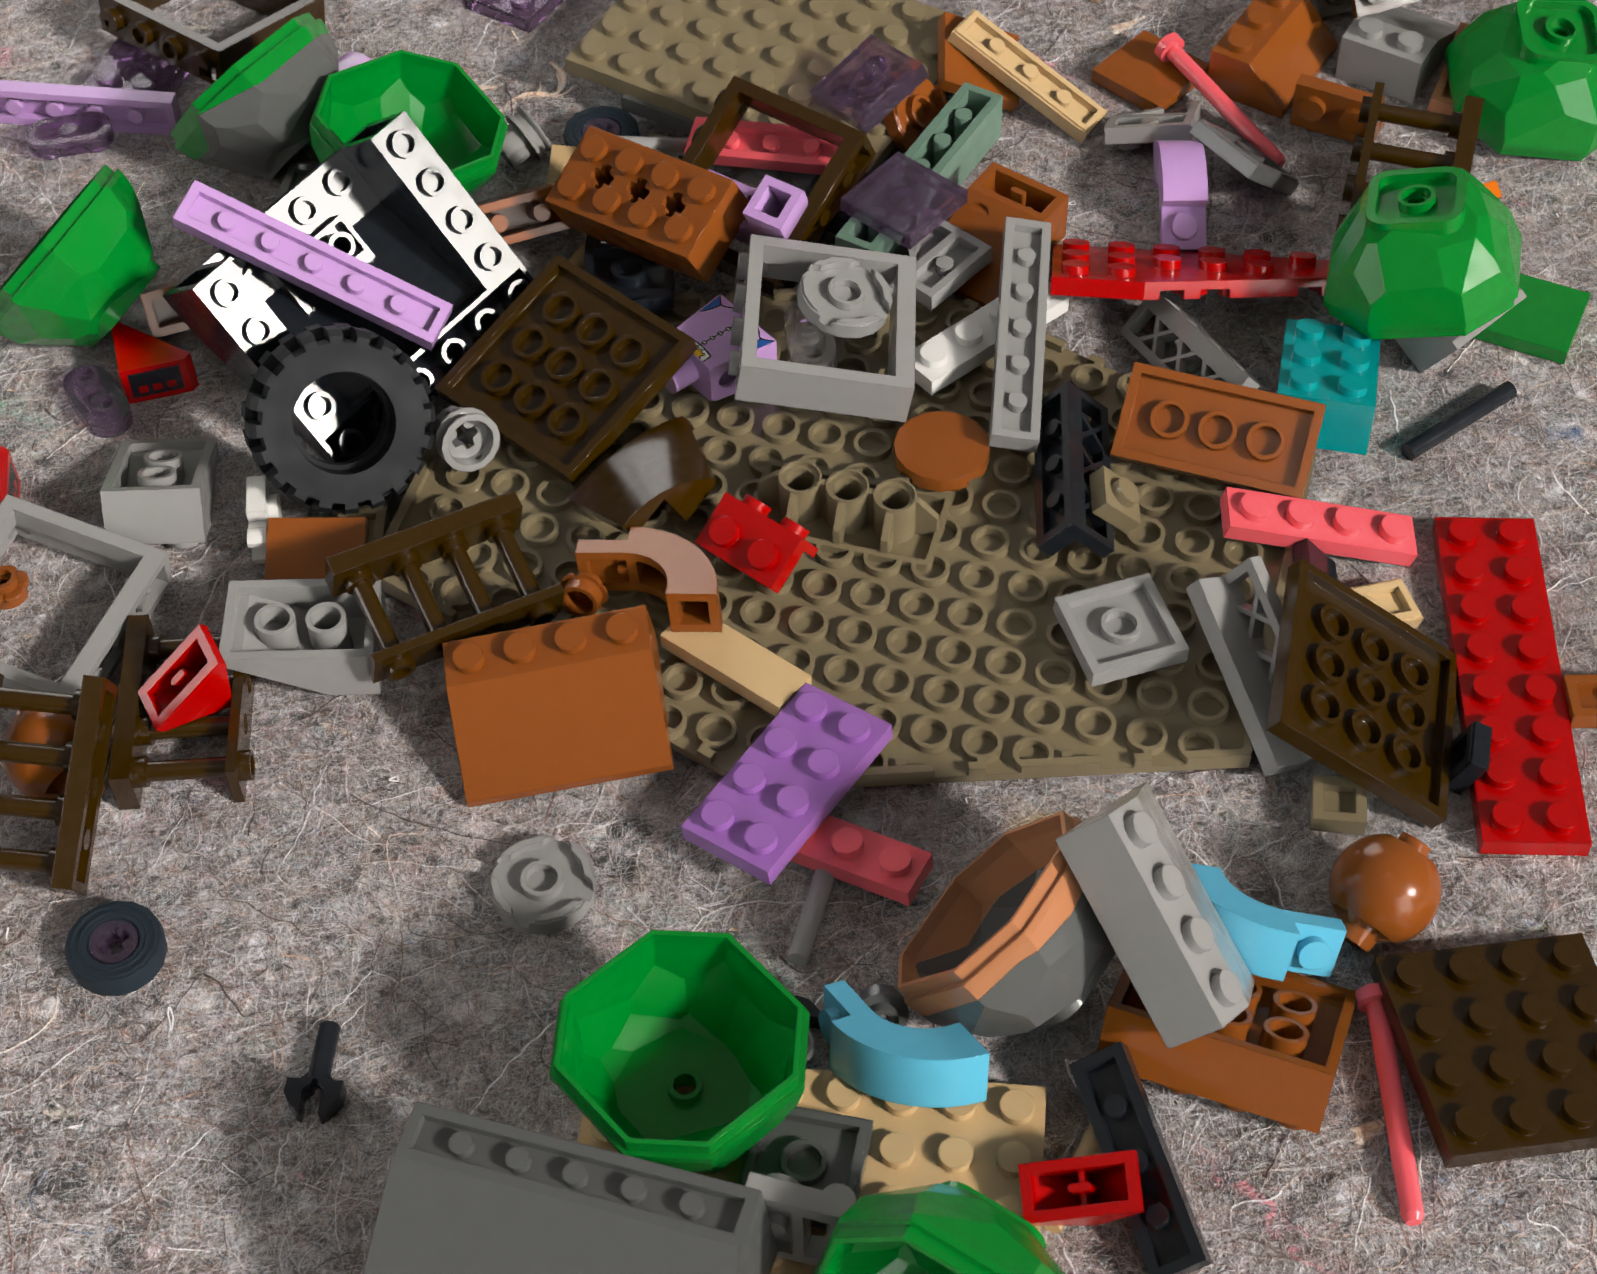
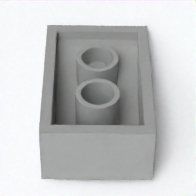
M1403 7L1355 18L1342 36L1335 78L1373 91L1376 81L1385 83L1383 94L1413 104L1444 60L1445 50L1453 41L1458 26Z
M217 437L122 440L100 489L104 529L147 545L170 544L171 547L178 549L191 548L199 543L206 542L212 522L218 452Z
M325 578L229 581L219 651L226 663L227 669L327 695L381 694L382 681L373 684L369 675L370 654L378 652L380 649L354 595L346 592L333 597ZM379 580L375 582L373 588L388 617L382 581Z

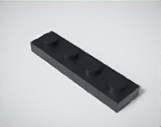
M1119 1041L1069 1064L1102 1154L1127 1150L1137 1151L1144 1212L1129 1216L1127 1219L1148 1274H1189L1212 1264V1259L1128 1046Z

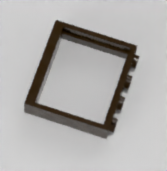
M99 0L102 30L210 84H213L233 64L292 18L309 12L315 20L320 18L325 24L324 0H235L268 17L218 43L153 11V9L171 0ZM212 68H216V75L212 73Z
M733 76L726 89H723L718 94L714 108L705 123L694 132L691 145L681 160L706 170L711 169L748 107L838 146L808 195V206L788 238L822 244L876 155L866 133ZM728 248L716 270L735 278L739 252ZM762 277L761 291L773 296V289L795 288L798 282Z

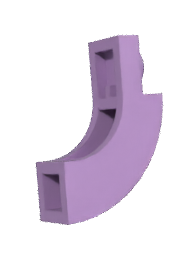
M1155 140L1153 144L1154 187H1158L1160 244L1177 245L1180 247V251L1198 252L1199 247L1207 246L1206 206L1208 203V177L1203 143L1200 140Z
M766 174L758 188L734 180L749 201L742 212L746 219L742 221L734 239L749 244L751 234L788 239L808 206V199L804 190Z

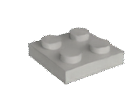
M1149 573L1054 597L1053 611L1091 687L1183 663L1188 659L1189 647Z

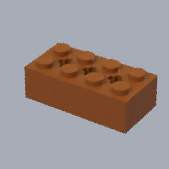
M591 125L545 199V202L567 227L707 284L738 233L739 226L746 219L742 212L749 202L734 180Z

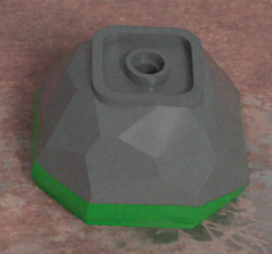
M309 12L294 17L233 64L190 105L169 133L176 141L174 146L177 150L191 159L206 165L251 176H263L269 183L286 170L289 163L296 162L313 148L309 126L317 100L328 75L339 71L338 49L324 22L320 18L315 20Z

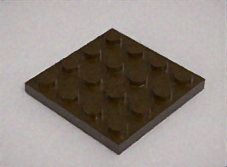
M557 254L434 388L439 396L452 406L474 407L482 410L497 425L501 439L574 487L698 348L692 337Z
M1301 558L1289 566L1287 571L1266 730L1432 829L1446 821L1458 676L1457 655Z
M1582 933L1374 958L1369 968L1373 982L1379 983L1381 988L1383 1008L1445 1169L1597 1148V966Z

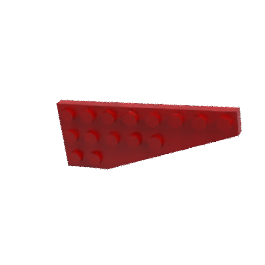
M1071 238L1063 240V244L1053 245L1050 295L1159 300L1160 291H1171L1181 295L1182 299H1200V296L1206 295L1208 290L1217 289L1218 295L1228 298L1297 297L1298 288L1307 287L1312 291L1318 292L1320 296H1324L1329 260L1317 259L1316 254L1301 251L1291 252L1289 258L1271 257L1270 251L1262 249L1244 250V255L1225 254V249L1214 246L1199 247L1198 252L1180 251V247L1173 244L1153 245V250L1135 249V244L1125 241H1112L1108 243V247L1090 246V242L1087 240Z

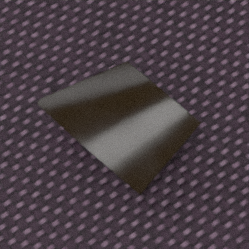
M680 416L645 431L622 446L596 468L569 499L582 511L629 535L630 527H643L658 507L687 521L717 483L711 469L705 463V453L695 439L693 425L688 419Z

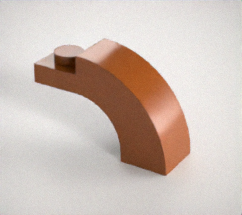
M630 527L628 540H578L575 550L578 572L588 571L597 575L607 588V591H641L661 598L667 603L672 632H722L723 619L714 567L705 553L690 541L667 531L646 527Z

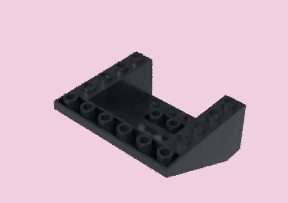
M405 111L368 123L266 208L263 213L453 304L452 313L432 350L220 248L162 296L190 330L245 383H247L250 374H256L261 365L258 360L267 350L270 353L281 345L278 340L289 333L295 336L304 332V327L315 324L332 326V323H346L352 327H363L377 333L407 354L418 366L417 371L420 376L425 378L431 391L428 394L430 403L439 395L434 387L526 289L534 278ZM347 373L328 374L312 382L300 395L293 412V428L326 462H344L362 454L376 439L382 423V404L376 391L362 378Z

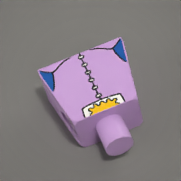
M720 294L677 327L694 339L698 349L666 383L665 388L670 393L675 394L685 387L692 385L711 401H717L735 394L736 376L728 375V366L731 350L738 351L739 346L730 345L733 318L734 316L741 317V313L733 312V304ZM758 326L756 357L777 360V341Z

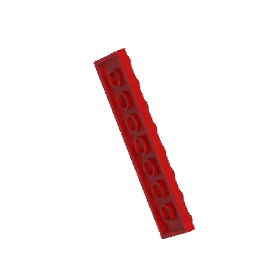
M1435 517L1432 526V536L1449 650L1457 655L1456 699L1461 733L1475 721L1492 727L1489 770L1469 786L1479 854L1588 856L1592 840L1568 706L1562 684L1563 678L1534 518Z

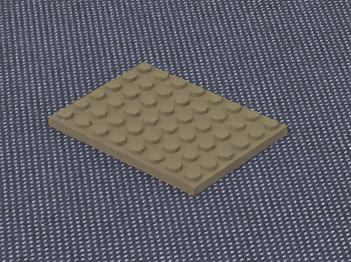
M616 0L565 58V72L695 120L696 116L708 117L714 108L715 100L720 91L726 89L733 76H736L866 133L876 155L861 179L870 182L896 147L893 138L888 134L883 120L882 97L884 88L892 76L911 69L925 71L931 76L927 79L933 85L938 84V19L946 11L916 0ZM749 107L741 119L743 121L785 124Z

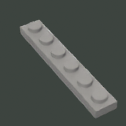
M1007 216L1005 219L988 446L1037 452L1040 442L1052 225L1050 222Z

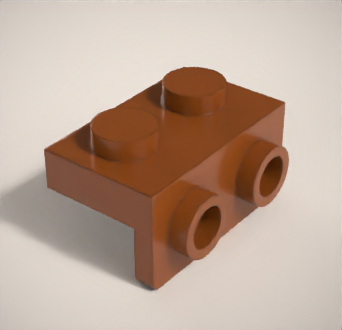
M1302 73L1295 86L1290 124L1353 143L1355 134L1364 136L1366 124L1359 123L1358 117L1363 95L1372 97V93ZM1377 121L1373 142L1376 140L1384 122Z

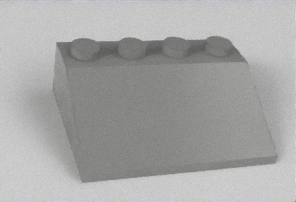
M1147 782L1135 787L1055 839L1167 1049L1224 1028L1250 1005L1255 981Z

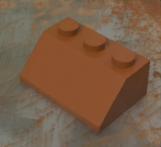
M1253 0L1212 48L1208 76L1231 100L1282 119L1293 105L1295 86L1300 75L1303 73L1316 77L1336 52L1338 41L1310 0Z

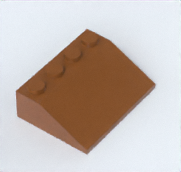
M646 605L442 643L446 690L468 807L674 769L657 637Z
M1123 970L1107 1005L1097 1051L1121 1041L1128 1046L1138 1074L1142 1079L1164 1085L1169 1090L1178 1094H1193L1221 1103L1227 1109L1235 1112H1250L1276 1120L1279 1124L1289 1129H1304L1319 1134L1356 1004V991L1287 971L1284 981L1251 974L1255 981L1250 1005L1222 1029L1167 1049L1126 970Z

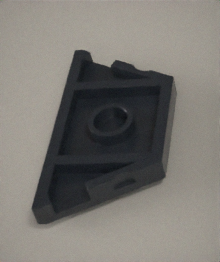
M586 234L584 271L653 314L674 308L675 270Z

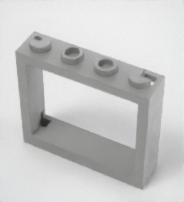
M751 234L748 253L739 252L735 276V280L744 281L743 284H736L733 312L741 313V317L734 316L730 345L739 346L738 351L731 350L728 366V375L736 376L735 400L906 422L915 389L917 257ZM828 257L852 258L860 261V267L871 272L872 268L879 272L890 286L893 300L889 314L888 375L756 357L762 277L800 282L802 275L808 271V267L811 264Z
M7 494L0 504V559L16 536L20 535L131 576L60 683L0 661V673L4 675L2 687L74 694L76 689H81L83 675L101 676L109 680L123 659L128 616L148 614L150 617L172 583L169 553Z

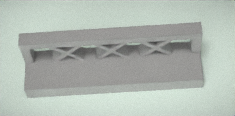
M1161 293L1159 300H1144L1119 330V333L1153 366L1188 373L1189 365L1202 362L1201 377L1270 392L1190 316ZM1155 315L1154 334L1139 337L1137 334L1151 317ZM1179 339L1177 356L1164 359L1165 344Z
M1261 556L1249 557L1225 576L1196 580L1186 588L1264 775L1268 776L1305 768L1316 760L1266 730L1283 606ZM1249 576L1256 590L1253 606L1246 602L1239 585ZM1265 623L1271 625L1276 637L1273 652L1266 648L1262 639Z

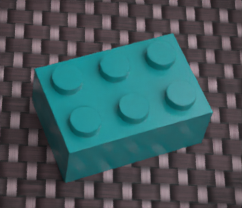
M1312 318L1300 320L1287 319L1276 393L1326 404V411L1316 448L1366 455L1376 408L1381 339L1371 340L1349 326L1325 324Z

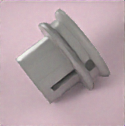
M520 105L516 108V114H507L505 116L509 125L500 154L513 169L517 168L532 155L541 160L542 153L545 150L551 151L552 144L543 130Z
M450 406L443 409L437 415L436 423L433 427L435 445L438 454L453 469L461 472L476 471L485 467L495 457L499 449L500 433L497 425L482 410L474 407ZM462 425L461 430L463 433L457 437L456 429Z

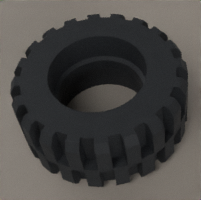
M332 323V326L315 324L304 327V332L295 336L289 333L278 340L281 345L271 353L267 350L258 360L261 365L256 374H250L245 386L248 390L246 401H242L241 416L245 423V429L242 430L245 442L250 448L253 455L252 458L259 469L277 489L281 490L292 501L301 506L307 504L315 511L330 514L331 510H338L339 506L344 515L359 513V506L369 505L372 509L386 504L384 497L393 491L399 496L409 487L405 480L410 474L415 472L419 475L426 463L421 457L425 448L432 449L435 436L430 432V422L436 421L435 406L429 403L428 394L431 391L426 379L420 376L417 371L418 366L395 344L377 333L363 327H352L346 323ZM347 373L362 378L376 391L383 409L382 423L376 439L362 454L344 462H325L310 455L298 442L293 428V412L300 395L312 382L328 374Z

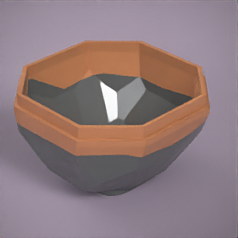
M1064 811L1009 830L953 878L899 955L898 989L904 994V1003L933 1024L948 1026L960 1022L971 1034L985 1037L1028 1033L1036 1028L1060 1023L1073 1015L1081 1007L1116 952L1055 840L1083 822L1078 816L1071 818Z

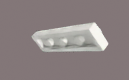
M1048 282L1046 324L1067 312L1069 305L1068 296L1050 295V282ZM998 298L915 348V382L930 395L935 394L995 356Z

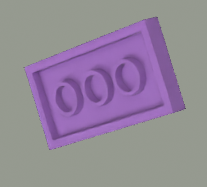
M805 683L681 825L684 839L771 885L893 738L892 725L817 687Z

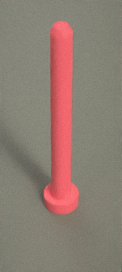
M1175 32L1164 36L1155 47V55L1164 63L1171 61L1245 140L1282 167L1285 164V157L1282 152L1183 50L1184 40Z
M1370 983L1356 991L1357 1008L1359 1011L1367 1013L1400 1216L1406 1225L1416 1226L1422 1223L1425 1214L1395 1038L1381 1002L1383 994L1379 983Z

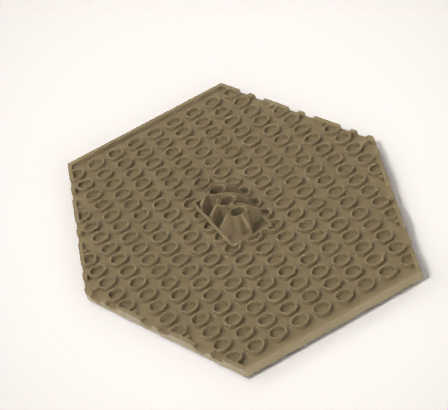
M798 288L773 289V296H760L758 326L777 341V360L888 375L889 314L884 326L874 334L861 338H841L821 331L805 318L798 307L796 294ZM729 291V298H726L732 304L735 291ZM700 293L675 294L674 308L655 315L677 328L714 298L704 299ZM948 297L936 308L930 310L916 301L915 348L977 311L980 303L969 298L961 302ZM1046 333L1042 399L1060 385L1069 381L1107 407L1111 453L1132 372L1123 375L1104 366L1105 359L1091 354L1086 358L1065 349V341ZM994 357L933 395H930L915 382V389L906 422L910 418L925 412L949 411L959 413L976 421L987 433L989 440ZM692 385L685 387L675 394L670 393L664 386L574 487L501 438L495 457L485 467L476 471L461 472L453 469L438 454L434 436L432 449H427L422 459L426 463L419 475L415 474L385 536L394 534L515 490L523 508L519 529L513 535L540 589L561 583L562 578L568 573H574L575 575L578 573L575 557L578 540H628V534L582 511L569 497L596 468L622 446L645 431L680 416L685 417L694 427L693 434L705 453V463L711 469L717 484L687 521L658 507L643 527L676 534L690 541L705 553L716 573L724 624L811 675L812 686L892 725L893 738L851 788L1249 767L1253 746L1186 588L1198 579L1225 576L1249 557L1261 556L1280 601H1284L1288 567L1293 564L1292 548L1223 538L1220 497L1226 487H1238L1113 459L1111 455V471L1121 477L1128 478L1138 487L1141 525L1127 534L1113 526L1115 551L1105 558L1076 540L1050 557L1036 547L1034 452L990 446L988 466L986 472L979 479L977 475L969 481V486L960 490L936 492L917 487L911 483L909 476L905 475L903 471L901 475L896 469L893 456L894 440L898 429L906 422L735 400V394L717 401H711ZM1083 413L1091 426V418ZM462 425L456 429L457 437L463 433L461 430ZM1083 444L1084 449L1086 450L1087 454L1089 455V457L1091 458V460H1092V462H1093V458L1091 457V455H1090V453L1088 452L1087 448H1086L1085 445ZM1316 453L1313 457L1303 499H1307ZM1084 478V482H1085V484L1087 485L1088 489L1090 490V486L1088 485L1087 481H1086L1085 478ZM725 492L740 501L743 500L746 494H749L772 509L767 516L780 524L784 516L810 531L805 540L819 550L814 558L805 552L802 554L778 594L695 543ZM1086 515V525L1096 531ZM485 541L469 547L467 553L494 607L521 598L495 543ZM439 558L422 565L420 570L447 625L475 615L449 560ZM1149 573L1189 647L1187 661L1091 687L1053 611L1054 597ZM392 575L381 580L384 592L416 609L402 577ZM1249 576L1239 585L1246 602L1253 606L1256 590ZM608 591L607 602L602 603L601 609L597 610L595 614L646 605L657 637L671 749L724 777L773 721L775 716L661 647L660 634L670 626L667 603L661 598L641 591ZM562 606L561 612L551 622L577 618L578 616L569 613ZM1265 623L1262 639L1266 648L1273 652L1276 637L1271 625Z

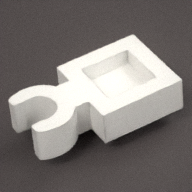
M260 475L246 477L248 548H252L253 565L265 563L268 518H282L279 494H270L266 476Z

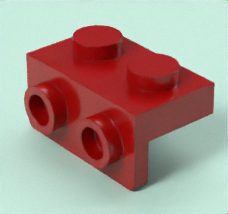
M725 492L695 543L778 594L802 554L805 552L814 558L819 550L805 540L810 531L784 516L780 524L767 516L772 509L749 494H746L743 500L740 501Z

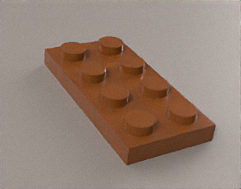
M1134 362L1110 455L1113 459L1238 488L1303 499L1326 411V404Z

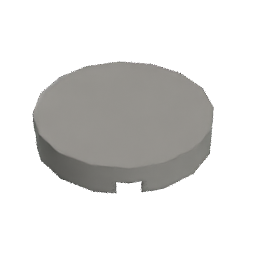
M828 257L817 260L802 275L796 293L798 307L805 318L823 332L841 338H861L872 335L884 326L893 302L891 288L883 276L873 268L869 272L860 267L861 262L852 258Z
M538 835L521 839L503 850L496 860L497 865L493 869L492 875L490 872L488 886L494 911L506 925L522 933L547 935L566 930L583 919L594 903L597 880L592 860L580 845L568 840V843L555 840V836Z

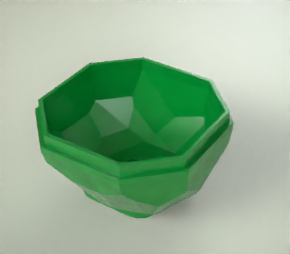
M1518 0L1517 2L1484 12L1448 45L1445 50L1453 111L1461 112L1466 95L1484 98L1477 137L1496 152L1506 155L1581 161L1597 149V7L1586 0Z
M398 50L330 74L327 80L324 81L309 126L311 144L320 163L368 123L405 111L469 195L485 186L495 174L508 124L504 121L505 116L458 63Z
M104 165L78 193L0 287V335L20 344L88 345L92 348L117 324L159 271L161 266L153 260L154 253L139 200L132 185L119 169L114 172L107 165Z
M1443 166L1395 169L1381 172L1371 179L1369 186L1334 233L1323 300L1324 306L1329 309L1331 316L1371 340L1466 336L1514 307L1515 299L1519 294L1522 235L1510 209L1478 179L1463 168Z
M650 930L563 995V998L559 1001L549 1077L620 1154L697 1174L713 1175L729 1166L778 1126L797 1106L805 1088L810 1012L730 933ZM682 1086H692L695 1088L689 1094H680L676 1091Z
M947 1181L941 1184L937 1183L862 1196L836 1222L813 1274H1065V1272L1046 1251L1044 1237L1031 1223L970 1186L961 1182Z

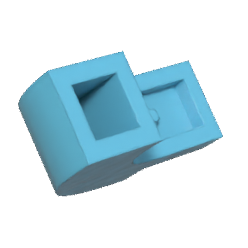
M1191 863L1251 974L1278 981H1284L1287 971L1330 978L1347 933V929L1341 919L1289 911L1266 905L1236 889L1226 879L1221 868Z
M845 980L824 985L823 1010L819 1013V1026L823 1037L830 1043L829 1068L844 1082L870 1096L915 1107L946 1108L987 1101L990 1053L960 1022L937 1028H912L898 1025L883 1019L873 1012Z

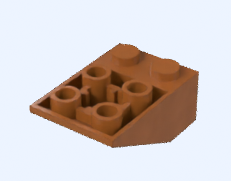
M992 162L968 187L948 222L991 246L993 260L953 294L963 299L969 298L980 303V307L998 298L1003 227L1006 216L1052 223L1051 252L1053 245L1058 244L1066 236L1069 195Z

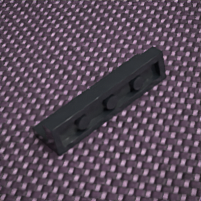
M1066 381L1042 399L1040 442L1037 452H1034L1036 547L1051 557L1076 540L1105 558L1115 551L1113 525L1092 513L1091 493L1084 482V478L1090 486V474L1102 466L1111 470L1108 408L1069 381ZM1083 413L1091 418V426ZM1083 444L1085 445L1091 457L1093 458V462L1087 454L1086 450L1084 449ZM1086 515L1096 531L1086 525Z

